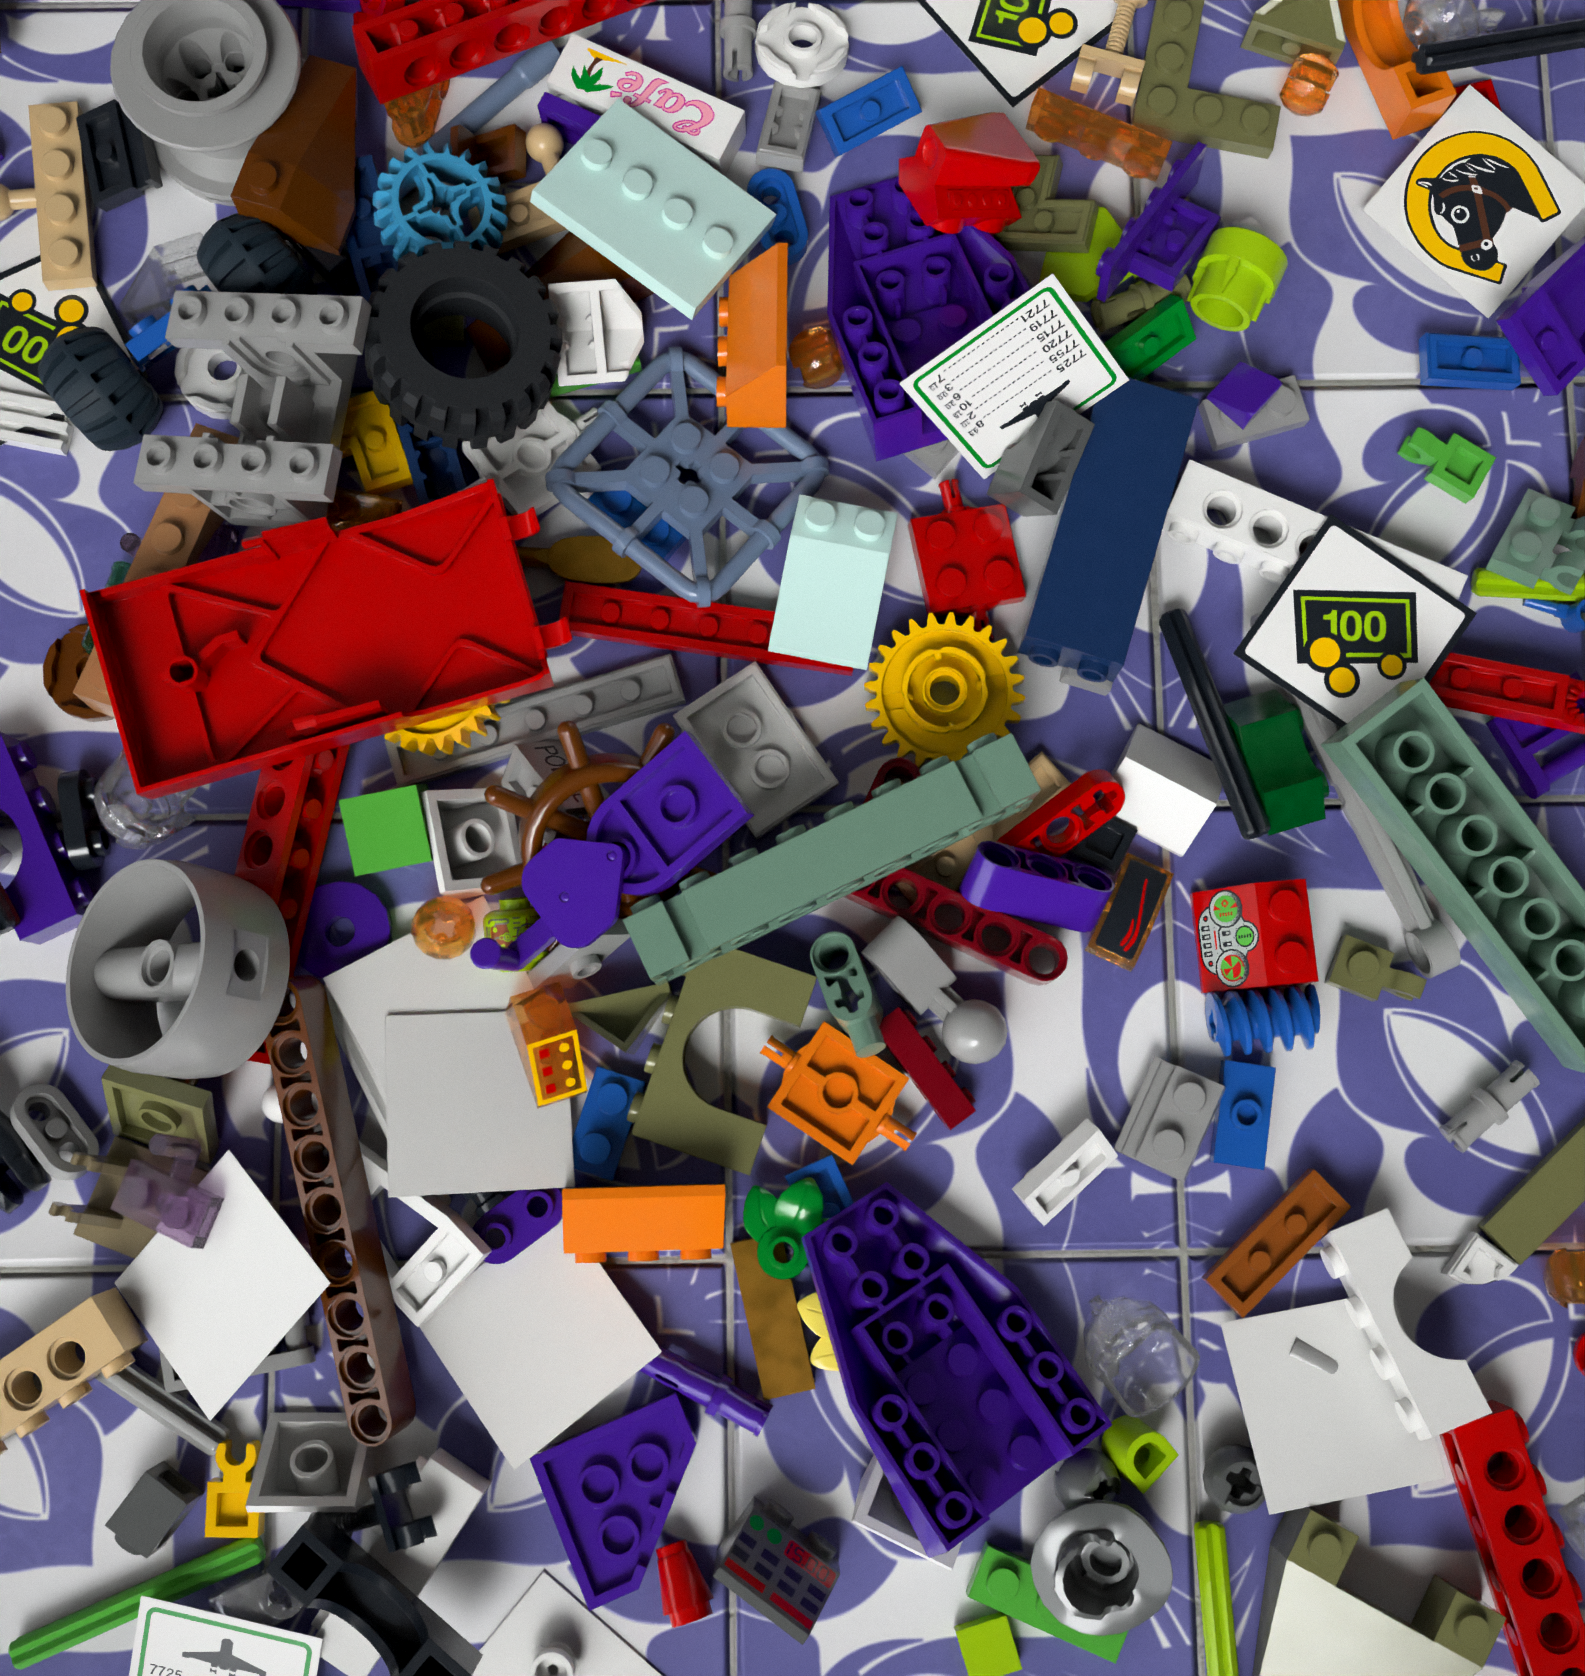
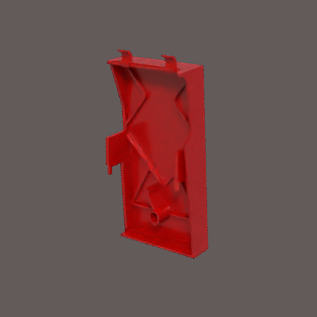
M492 478L488 479L485 483L380 520L335 531L325 516L262 531V534L242 539L243 548H252L249 550L88 592L85 589L79 590L136 794L151 800L554 687L546 659L549 658L547 650L571 642L573 638L567 617L547 625H539L515 545L516 540L533 536L540 531L534 507H531L524 513L507 516L501 494L497 493L494 479Z

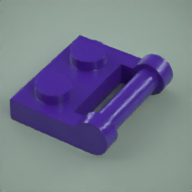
M1577 671L1570 674V678L1582 680ZM1581 698L1576 701V709H1580V714H1585V698ZM1495 717L1485 723L1518 774L1520 787L1532 799H1537L1547 793L1552 783L1585 765V741L1541 767L1533 754L1571 733L1570 731Z

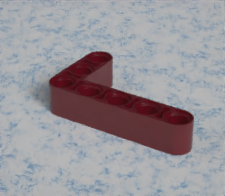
M901 757L885 762L878 770L863 804L873 799L871 792L883 785L887 778L892 775H904L910 781L919 777L921 774L917 765L909 759ZM905 868L845 896L846 899L891 920L900 916L917 932L1033 985L1049 984L1057 979L1067 966V951L1062 942L1055 937L1001 912L975 906L968 902L962 894ZM898 883L908 884L916 892L917 900L909 908L895 907L888 899L889 890ZM944 905L954 906L962 915V925L954 930L941 928L935 921V911ZM992 926L1004 930L1008 936L1007 949L1000 952L987 949L982 942V931ZM1044 948L1051 952L1055 961L1054 969L1051 973L1041 974L1032 969L1029 964V953L1032 949Z

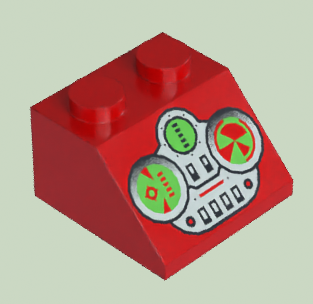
M1306 878L1250 883L1190 894L1201 994L1253 988L1296 986L1319 981Z

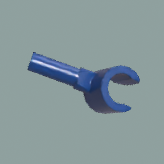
M1523 600V606L1560 618L1562 626L1568 632L1578 633L1585 631V621L1580 613H1585V600L1571 605L1549 600Z

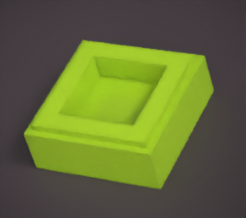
M997 1612L954 1626L968 1676H1003L1022 1670L1006 1614Z

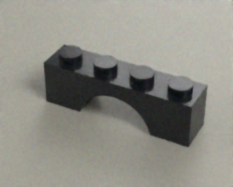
M316 1512L308 1519L265 1569L272 1578L306 1608H317L330 1612L360 1632L380 1654L389 1670L390 1676H472L483 1656L482 1653L322 1512Z

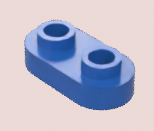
M763 169L752 176L747 186V193L776 213V217L772 227L761 238L759 244L762 253L774 246L778 240H790L792 245L788 247V265H792L801 260L807 251L808 229L794 183L789 175L779 169ZM768 196H775L779 199L775 204H767L763 200Z

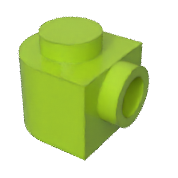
M1123 1415L1111 1422L1113 1425L1105 1430L1101 1449L1119 1470V1475L1144 1494L1161 1477L1163 1472L1179 1454L1164 1436L1134 1415Z

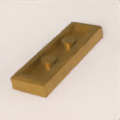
M753 1238L731 1242L730 1246L764 1401L816 1389L792 1279H776L763 1271L757 1259L758 1243ZM783 1242L776 1244L773 1249V1256L779 1263L788 1262Z

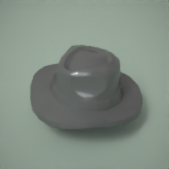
M1100 1499L1082 1502L1060 1512L1050 1520L1035 1541L1030 1566L1033 1583L1043 1605L1061 1624L1082 1634L1105 1636L1123 1633L1139 1626L1152 1617L1168 1600L1173 1581V1570L1169 1553L1155 1529L1142 1515L1128 1505Z

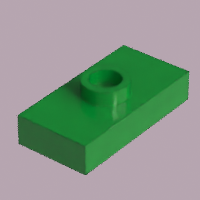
M1170 294L1106 341L1104 345L1128 378L1140 381L1197 338L1183 298Z

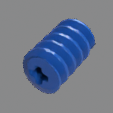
M1312 984L1307 985L1303 992L1298 986L1289 985L1285 988L1283 994L1276 987H1268L1264 991L1263 996H1261L1258 990L1253 988L1246 990L1242 998L1238 992L1230 990L1224 993L1222 1001L1214 992H1209L1206 995L1205 1018L1208 1034L1211 1041L1219 1043L1225 1057L1231 1055L1233 1041H1239L1245 1055H1251L1254 1039L1260 1040L1265 1053L1273 1051L1274 1038L1280 1037L1286 1052L1293 1050L1295 1036L1301 1037L1307 1050H1311L1314 1047L1315 1036L1319 1033L1321 1015L1318 994L1315 986Z

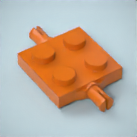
M825 1021L812 1040L797 1052L774 1038L773 1035L770 1036L767 1043L783 1055L780 1056L765 1045L760 1054H763L784 1068L785 1071L781 1086L767 1108L851 1165L855 1163L866 1144L879 1134L901 1147L903 1151L907 1150L910 1143L894 1133V1130H897L912 1141L917 1132L912 1131L893 1118L892 1114L895 1100L910 1078L875 1055L864 1058L857 1057L851 1039Z

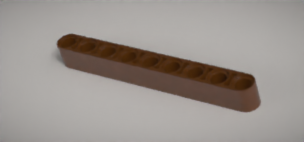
M289 976L280 1012L265 1041L312 1259L330 1282L329 1286L320 1296L348 1426L352 1436L359 1443L375 1447L383 1444L411 1424L416 1414V1401L327 993L324 985L314 976ZM291 991L296 998L295 1008L290 1003ZM302 1042L305 1044V1047L307 1049L306 1060L303 1058L301 1053ZM312 1094L317 1098L318 1111L313 1107ZM323 1145L329 1152V1163L323 1155ZM334 1197L339 1201L341 1214L337 1212L334 1206ZM345 1249L351 1255L352 1266L347 1262ZM356 1301L363 1309L364 1318L358 1313ZM367 1354L373 1359L375 1369L369 1364ZM378 1407L385 1413L387 1422L381 1417Z

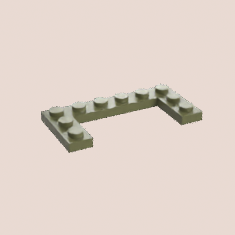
M1155 0L1143 59L1145 60V65L1137 90L1129 132L1196 145L1199 141L1207 145L1208 148L1269 159L1274 148L1281 106L1188 88L1204 0Z

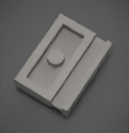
M1154 1056L1114 1146V1150L1185 1183L1225 1092V1086Z

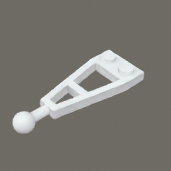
M274 1084L265 1091L262 1097V1109L266 1117L271 1121L283 1123ZM359 1141L365 1172L368 1175L367 1181L370 1195L373 1200L383 1188L388 1190V1164L386 1160ZM323 1145V1155L329 1163L330 1160L326 1155L328 1153V1150ZM434 1195L397 1197L438 1227L400 1270L381 1242L393 1300L417 1327L426 1323L492 1251L456 1211ZM334 1197V1206L337 1212L341 1214L339 1201Z

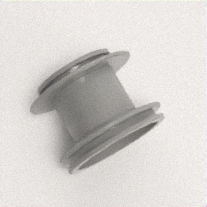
M141 0L126 16L116 34L111 52L110 75L115 96L123 112L136 128L153 140L157 161L169 177L194 195L211 203L235 206L231 193L246 155L258 135L270 128L288 107L296 92L301 67L306 60L301 56L298 36L291 20L276 0ZM244 68L241 72L234 73L235 69Z

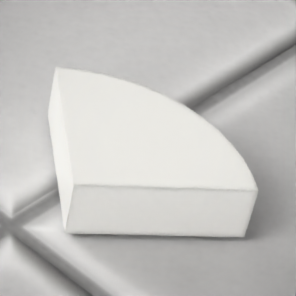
M1469 1232L1441 1271V1274L1464 1284L1481 1285L1505 1279L1519 1265L1479 1234Z

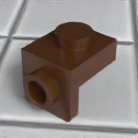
M461 124L450 128L452 155L460 157L462 152L469 149L471 153L470 164L472 166L483 161L486 162L488 170L485 178L498 177L501 185L526 177V132L518 125H508L476 136Z

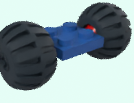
M235 213L215 222L201 240L196 255L197 261L218 292L317 295L316 286L287 242L271 224L263 223L258 218ZM190 285L182 290L213 292L208 285H205L200 290H197L194 285ZM170 312L159 320L151 314L129 330V334L133 339L124 345L133 355L130 358L104 329L94 326L76 328L61 334L45 350L38 366L40 381L69 420L97 448L103 451L128 449L141 443L144 434L150 435L157 427L163 414V402L142 373L146 368L149 369L177 348L165 339Z

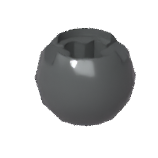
M1240 1444L1225 1445L1216 1449L1205 1461L1203 1471L1204 1490L1210 1501L1219 1509L1232 1514H1244L1258 1509L1265 1501L1252 1448ZM1230 1471L1237 1474L1241 1471L1247 1478L1243 1487L1237 1484L1232 1486L1226 1480Z
M1091 1447L1082 1448L1073 1456L1068 1457L1060 1467L1059 1472L1055 1470L1053 1476L1055 1494L1065 1509L1087 1501L1099 1499L1112 1501L1115 1494L1119 1495L1121 1491L1119 1470L1105 1453Z

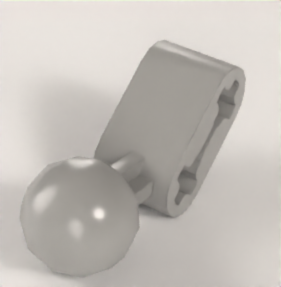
M897 916L861 952L862 955L898 996L916 1013L922 1015L929 1008L943 1022L942 1036L944 1045L951 1055L962 1062L970 1064L985 1063L999 1055L1006 1044L1008 1032L1005 1018L1001 1012L987 1001L978 999L963 1000L950 987L957 979L956 976L922 936L904 919Z

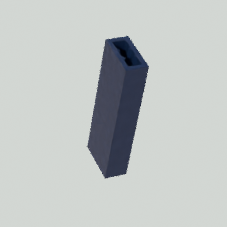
M1128 378L1129 381L1091 406L1087 420L1095 425L1064 496L1017 652L1028 656L1031 662L1043 667H1056L1059 665L1076 669L1078 676L1092 682H1104L1106 680L1114 682L1124 666L1199 403L1198 398Z

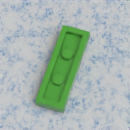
M985 1541L966 1589L967 1597L1116 1664L1128 1631L1120 1634L1097 1636L1082 1634L1061 1624L1043 1605L1033 1583L1031 1561Z

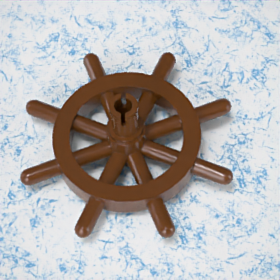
M569 720L560 723L557 733L568 763L551 773L537 787L530 798L499 785H491L485 790L484 798L487 803L522 817L519 828V849L522 862L483 877L480 884L482 891L488 895H495L522 885V873L526 864L543 849L542 844L546 827L577 840L586 841L590 821L596 810L605 801L599 784L627 782L673 741L675 735L673 726L669 723L658 724L641 757L624 753L588 755L577 725ZM578 791L587 811V814L582 815L583 819L558 809L565 800ZM696 865L674 885L658 894L665 902L679 892V884L685 879L703 871H708L710 877L717 875V873ZM622 893L618 918L625 919L633 915L630 907L650 896H634ZM557 940L547 947L548 953L560 944Z

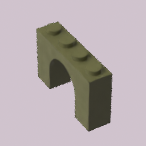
M735 949L721 957L713 958L682 975L686 979L680 996L670 995L662 1016L661 1023L669 1025L663 1044L653 1043L645 1064L644 1071L652 1074L646 1093L636 1092L628 1112L627 1121L635 1123L631 1135L750 1176L767 1124L718 1108L708 1103L696 1092L686 1071L685 1056L688 1042L695 1029L705 1019L717 1012L728 1009L749 1010L800 1028L817 977Z

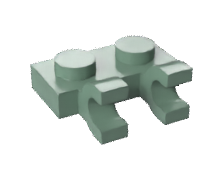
M1528 488L1497 545L1486 570L1532 589L1538 579L1550 583L1559 591L1571 595L1585 571V516L1577 520L1570 517L1576 507ZM1556 544L1564 546L1570 550L1559 553L1558 555L1552 553Z

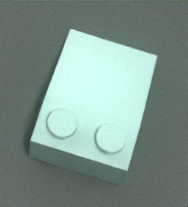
M799 495L768 651L867 670L898 513Z

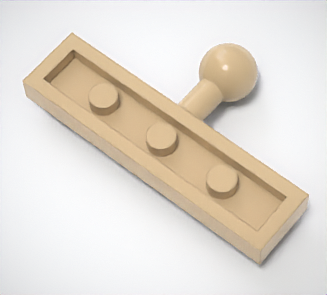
M77 101L28 105L35 188L9 190L0 183V221L8 219L14 210L37 208L42 282L48 291L97 287L89 180L76 117L82 115L83 111Z
M549 123L534 125L526 135V149L535 161L542 163L547 175L561 160L560 155L564 148L563 137L560 131ZM539 182L505 194L507 206L506 210L502 213L508 217L506 230L500 231L503 235V242L501 247L498 248L499 254L567 230L530 202L532 190ZM477 207L470 209L468 212L473 231L481 222Z

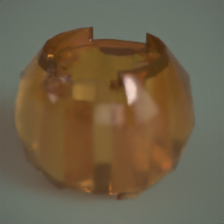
M1309 52L1298 55L1288 73L1292 78L1287 77L1279 93L1284 107L1298 116L1310 117L1321 113L1330 96L1326 91L1330 93L1339 76V71L1335 64L1324 54Z
M822 326L806 328L793 338L788 348L794 370L800 369L804 381L802 385L806 388L818 390L830 387L845 372L830 328Z
M438 896L425 901L416 910L411 921V934L416 946L424 954L435 959L449 960L464 954L472 946L477 935V922L472 910L463 901L450 896ZM440 918L444 923H449L453 920L456 923L452 932L453 937L448 938L444 932L435 935L433 933L436 924L435 919Z
M1566 1247L1560 1248L1550 1255L1544 1265L1543 1282L1548 1295L1562 1307L1568 1308L1567 1304H1585V1251L1567 1252Z

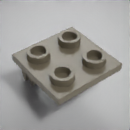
M115 1136L107 1156L75 1151L70 1160V1163L73 1165L87 1166L86 1170L101 1173L88 1204L77 1205L52 1202L48 1213L52 1216H64L67 1222L78 1223L73 1235L135 1259L210 1171L123 1137Z

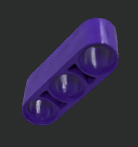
M982 841L978 844L959 885V891L968 902L980 908L1084 933L1091 932L1094 929L1115 889L1113 880L1106 873L1095 867L994 841Z

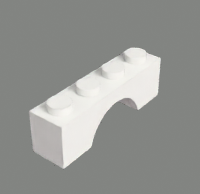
M1386 1208L1332 1230L1323 1237L1321 1242L1324 1248L1320 1250L1322 1261L1333 1279L1340 1278L1349 1298L1344 1300L1347 1312L1358 1329H1365L1374 1347L1369 1350L1371 1361L1379 1376L1384 1381L1390 1380L1399 1400L1395 1401V1408L1406 1430L1409 1433L1415 1431L1419 1441L1491 1414L1492 1411L1466 1360L1440 1358L1424 1351L1406 1335L1399 1324L1394 1308V1288L1399 1274L1413 1256L1389 1209Z

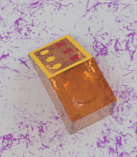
M560 981L510 996L505 1015L537 1109L587 1093L577 1029Z

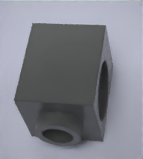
M162 1461L143 1474L105 1526L116 1534L115 1541L122 1549L133 1555H142L147 1559L165 1546L203 1496L204 1492L168 1463Z

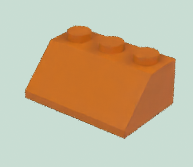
M788 243L775 244L729 276L728 297H719V327H728L727 336H718V367H726V377L717 376L716 398L717 407H726L727 427L786 428Z
M725 1184L563 1188L564 1253H575V1263L607 1262V1252L627 1251L628 1261L659 1260V1250H680L681 1260L711 1259V1249H722L724 1245Z

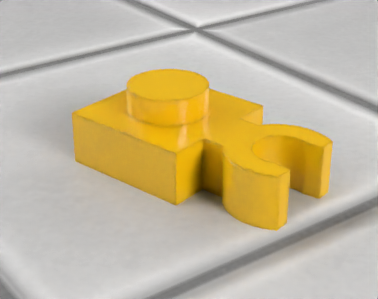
M227 1439L219 1443L215 1454L216 1463L223 1472V1478L214 1477L207 1482L205 1537L258 1538L264 1533L265 1512H247L245 1505L253 1479L251 1478L252 1468L257 1464L261 1443L259 1440H252L247 1443L245 1460L237 1461L231 1452L232 1440Z

